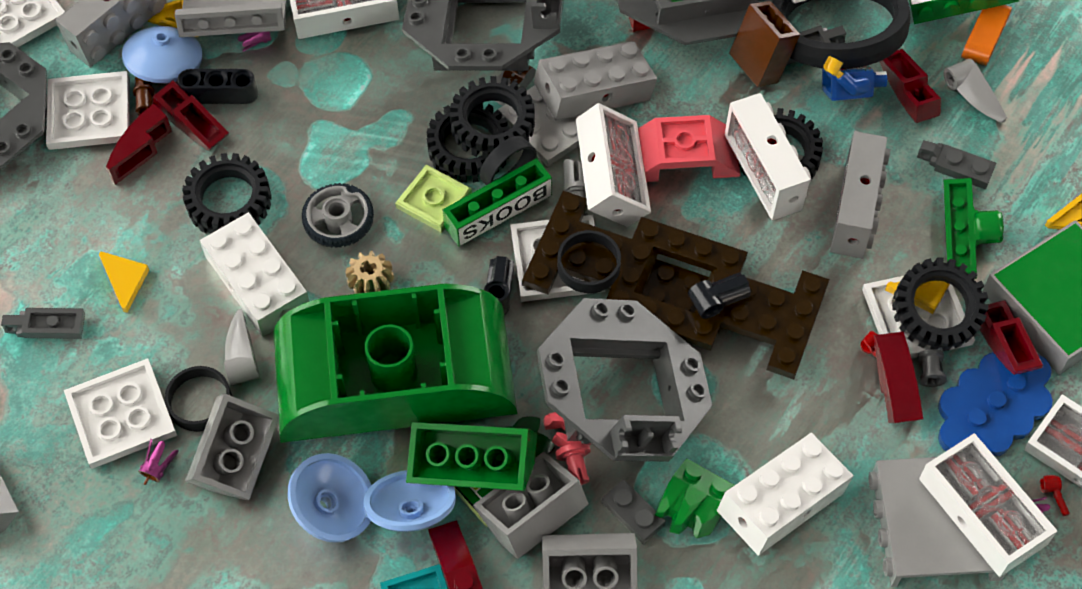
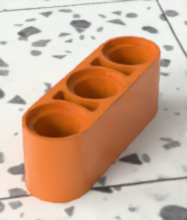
M1002 5L983 9L967 40L961 58L972 59L975 63L986 67L1007 23L1012 7Z

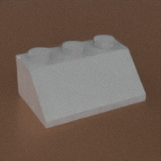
M225 393L217 397L185 482L215 493L249 500L276 428L279 414Z
M543 452L535 458V465L525 491L493 489L473 506L499 543L514 557L519 559L542 541V535H550L589 504L580 480Z
M635 533L542 535L543 589H637V544Z

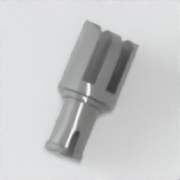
M564 160V191L586 198L582 161Z

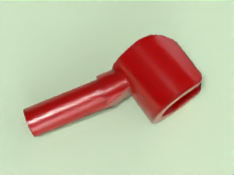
M870 331L861 341L860 346L862 351L868 354L872 353L876 357L873 335L878 334Z
M1057 475L1043 476L1039 482L1042 493L1052 492L1062 516L1069 515L1070 512L1061 493V478Z

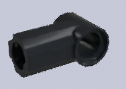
M497 256L494 259H490L487 284L484 290L496 298H500L498 300L503 306L505 315L510 309V293L515 263L507 257Z
M739 272L713 283L709 280L701 281L691 287L688 295L701 318L709 319L719 314L725 306L750 297L751 290L747 278Z

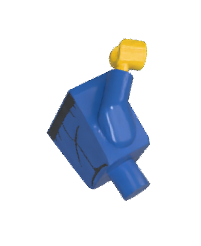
M829 56L822 68V90L832 101L873 97L874 88L887 86L886 71L874 72L869 65L852 69H840L843 62Z

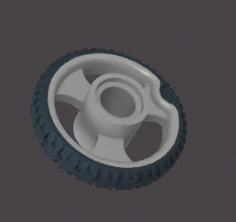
M334 183V185L329 184L317 189L307 198L302 209V223L306 233L312 240L326 247L341 248L342 246L346 247L355 244L369 232L373 224L374 210L370 198L364 191L353 185L350 186V184ZM328 198L324 202L322 210L315 208L321 201ZM356 203H360L364 209V217L359 226L353 224L351 206ZM325 222L326 227L330 232L341 235H328L322 233L318 229H316L315 226L319 223Z

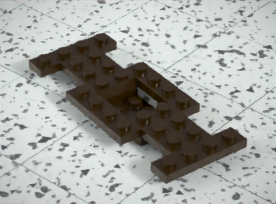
M562 191L523 276L522 286L549 295L558 275V251L563 241L570 235L580 231L593 230L602 232L615 241L621 253L620 273L614 284L607 288L610 291L606 299L638 301L687 343L711 351L721 328L774 345L766 370L793 380L795 379L830 279L802 270L795 292L792 293L747 278L751 290L750 297L725 306L719 314L712 318L702 319L690 299L688 291L701 281L709 280L713 283L736 273H741L748 252L641 217L631 239L581 222L588 207L587 198ZM595 242L575 244L564 253L561 260L563 268L570 276L587 282H597L607 278L617 266L613 253L607 247ZM661 254L711 271L710 276L708 277L658 260L657 255Z

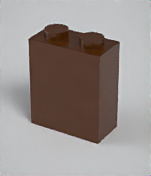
M771 1L753 3L747 9L729 54L757 87L777 84L801 34Z

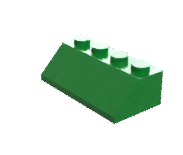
M412 422L406 483L525 491L535 465L538 433L522 428Z

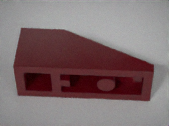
M457 520L428 529L447 588L483 589Z

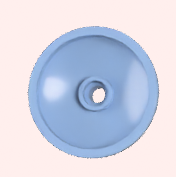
M154 26L135 33L125 42L122 49V59L126 69L137 78L153 83H170L173 80L176 82L178 75L182 71L198 69L200 67L202 48L194 37H179L178 29L175 27Z
M322 453L307 458L295 469L288 485V502L294 518L310 535L326 542H345L357 537L371 522L364 510V496L371 483L363 470L354 462L337 454ZM320 501H323L326 504L327 508H324L321 505Z
M407 470L395 472L379 479L370 486L364 496V510L367 517L376 525L397 532L419 531L439 523L452 511L456 502L454 486L406 483Z

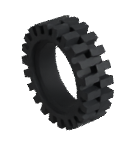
M490 76L491 83H486L485 77L479 78L478 86L472 80L468 82V89L464 86L459 89L460 95L455 94L453 97V103L450 105L452 135L455 136V141L458 145L462 143V149L465 152L471 148V155L475 157L481 151L483 159H486L489 153L499 144L511 137L522 136L529 142V136H533L535 108L534 103L532 104V97L530 94L527 95V90L524 87L518 89V83L515 81L508 86V78L502 77L501 83H497L496 76ZM487 101L506 103L516 111L518 116L512 128L496 135H487L476 131L467 119L474 107Z
M483 103L478 104L468 115L467 120L469 124L482 126L492 135L501 134L510 129L507 119L505 117L502 118V113L498 109L494 112L493 106L490 104L485 109H483ZM447 105L443 107L444 114L438 111L435 114V120L431 119L429 123L430 128H427V147L430 161L433 162L436 170L440 168V172L444 174L449 172V177L455 180L460 175L462 183H467V176H472L473 183L479 182L478 175H480L481 167L485 161L483 156L471 159L460 158L450 153L444 145L445 138L451 132L450 106ZM506 161L501 165L502 168L506 165Z
M778 108L777 114L774 117L778 123L783 125L786 134L797 139L802 145L804 156L800 162L803 167L809 170L811 179H813L816 170L818 171L823 152L822 137L819 138L820 131L818 128L813 130L814 123L811 120L805 124V115L800 114L796 119L794 118L795 111L789 110L788 116L783 115L784 108ZM742 168L741 172H742L743 175L745 176L746 173H745L744 169Z
M222 153L220 161H216L215 155L209 157L211 164L207 165L202 160L199 162L200 171L195 167L191 169L192 177L186 176V186L183 185V201L189 217L196 227L199 225L200 231L206 233L209 230L211 234L248 212L258 225L261 224L259 217L266 218V209L270 210L272 195L265 171L262 167L259 168V164L255 160L251 163L250 158L245 155L240 160L237 153H233L232 159L229 160L227 153ZM222 178H240L252 187L249 201L242 208L231 213L213 212L202 201L206 189L212 183Z
M937 257L934 262L930 258L924 260L922 264H915L911 270L909 269L894 292L893 299L895 301L892 304V310L897 312L894 315V319L896 322H901L899 327L901 332L907 331L910 334L907 338L911 342L914 339L919 340L918 346L922 348L930 345V349L933 350L942 347L943 351H949L953 346L955 349L961 347L964 342L967 343L976 334L987 317L985 313L988 311L989 304H985V301L988 299L987 292L982 293L981 291L984 287L982 280L976 282L974 279L977 277V274L974 271L968 274L965 271L968 266L963 263L960 267L955 266L956 260L949 259L945 263L944 257ZM929 281H944L957 288L963 296L966 307L962 322L950 328H937L926 323L918 315L915 308L914 297L917 288Z

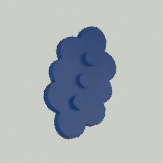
M992 352L982 358L978 368L963 371L958 379L957 387H950L945 390L939 399V413L945 420L938 434L941 447L947 451L975 433L994 457L1006 453L1013 440L1027 437L1034 427V421L1046 417L1052 408L1053 399L1051 393L1045 387L1052 371L1049 362L1038 354L1043 364L1041 369L1014 375Z

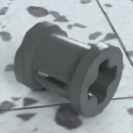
M927 349L919 353L918 362L922 366L920 383L923 386L937 387L947 382L946 374L943 373L942 368L944 353L941 350Z

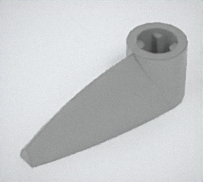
M966 59L945 68L944 79L951 90H958L972 106L990 118L1001 123L1006 121L1007 117L999 101L972 59Z
M242 308L236 312L230 324L225 344L224 365L231 386L260 378Z

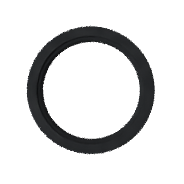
M773 0L772 3L787 19L794 9L811 0L795 4L792 0ZM871 0L885 7L893 18L891 24L883 32L865 40L849 43H826L811 40L800 35L790 58L808 66L823 68L827 58L831 56L843 62L840 69L859 68L884 60L895 53L904 44L908 36L911 19L908 0Z

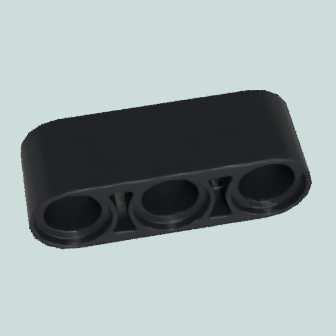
M186 69L177 78L179 87L189 97L193 95L201 104H249L258 97L254 75L247 69Z

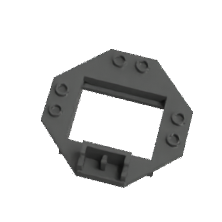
M408 0L402 32L432 56L434 71H528L530 59H534L535 49L560 33L564 0ZM526 2L521 43L452 44L458 3Z
M761 0L616 1L621 13L686 46L736 37L749 5L759 3Z
M10 42L0 43V85L20 99L21 102L0 119V169L5 168L44 134L45 118L47 117V70Z
M583 298L537 349L546 405L563 418L567 441H581L582 444L593 443L613 461L669 462L713 406L701 354L638 301ZM574 356L653 359L665 416L623 415L620 420L585 419Z

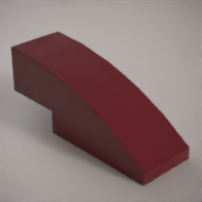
M899 49L891 56L879 61L883 71L887 73V80L915 123L940 116L941 98L928 85V75L903 49Z
M174 80L153 96V104L167 115L168 120L208 151L229 135V132L193 95L189 97Z
M152 104L132 122L118 140L109 157L106 169L111 181L115 185L158 154L155 144L172 132L167 115L155 104Z
M1006 300L990 303L988 311L985 313L987 317L981 325L980 331L997 358L1014 375L1041 369L1043 364L1020 317H1013Z
M904 332L873 335L881 393H884L888 423L923 420L917 379Z

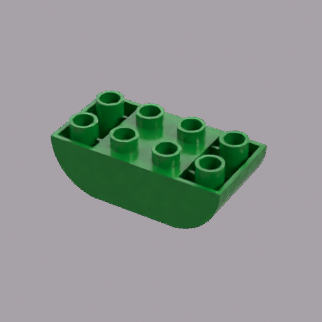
M435 284L324 297L293 308L284 314L275 325L274 350L280 443L411 427L412 422L441 424L518 414L503 306L494 295L483 289L461 284Z

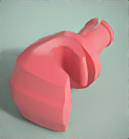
M556 412L544 417L545 430L558 428L565 430L564 420ZM557 432L552 439V443L560 447L555 451L556 459L567 463L568 471L580 480L581 485L588 483L590 479L583 457L591 452V443L582 444L581 441H567L566 434Z

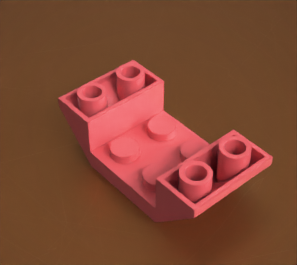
M711 115L654 118L639 127L638 132L646 182H659L660 169L711 167L713 178L740 177L739 160L724 135L726 124Z

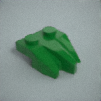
M686 458L669 481L658 503L655 516L660 518L670 516L672 518L670 533L680 534L689 527L696 538L708 536L721 520L722 516L717 512V509L725 492L735 485Z

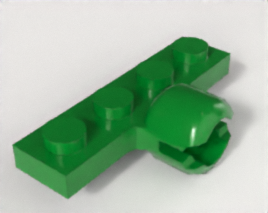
M972 178L943 179L947 262L949 259L956 260L955 266L960 267L963 263L968 266L965 270L968 274L972 271L977 274L976 246L980 244L1001 243L1003 241L1004 222L1002 212L998 210L978 211L974 209Z

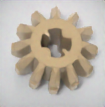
M371 250L368 256H364V254L359 252V259L350 258V267L346 268L345 273L348 278L347 285L350 289H354L355 294L389 290L390 283L394 280V274L390 260L386 261L383 253L375 257L374 252Z

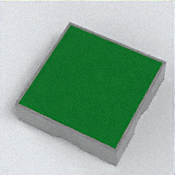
M1075 220L991 273L982 291L987 292L988 298L992 303L1006 300L1013 317H1020L1036 351L1049 362L1050 366L1059 375L1082 360V226Z

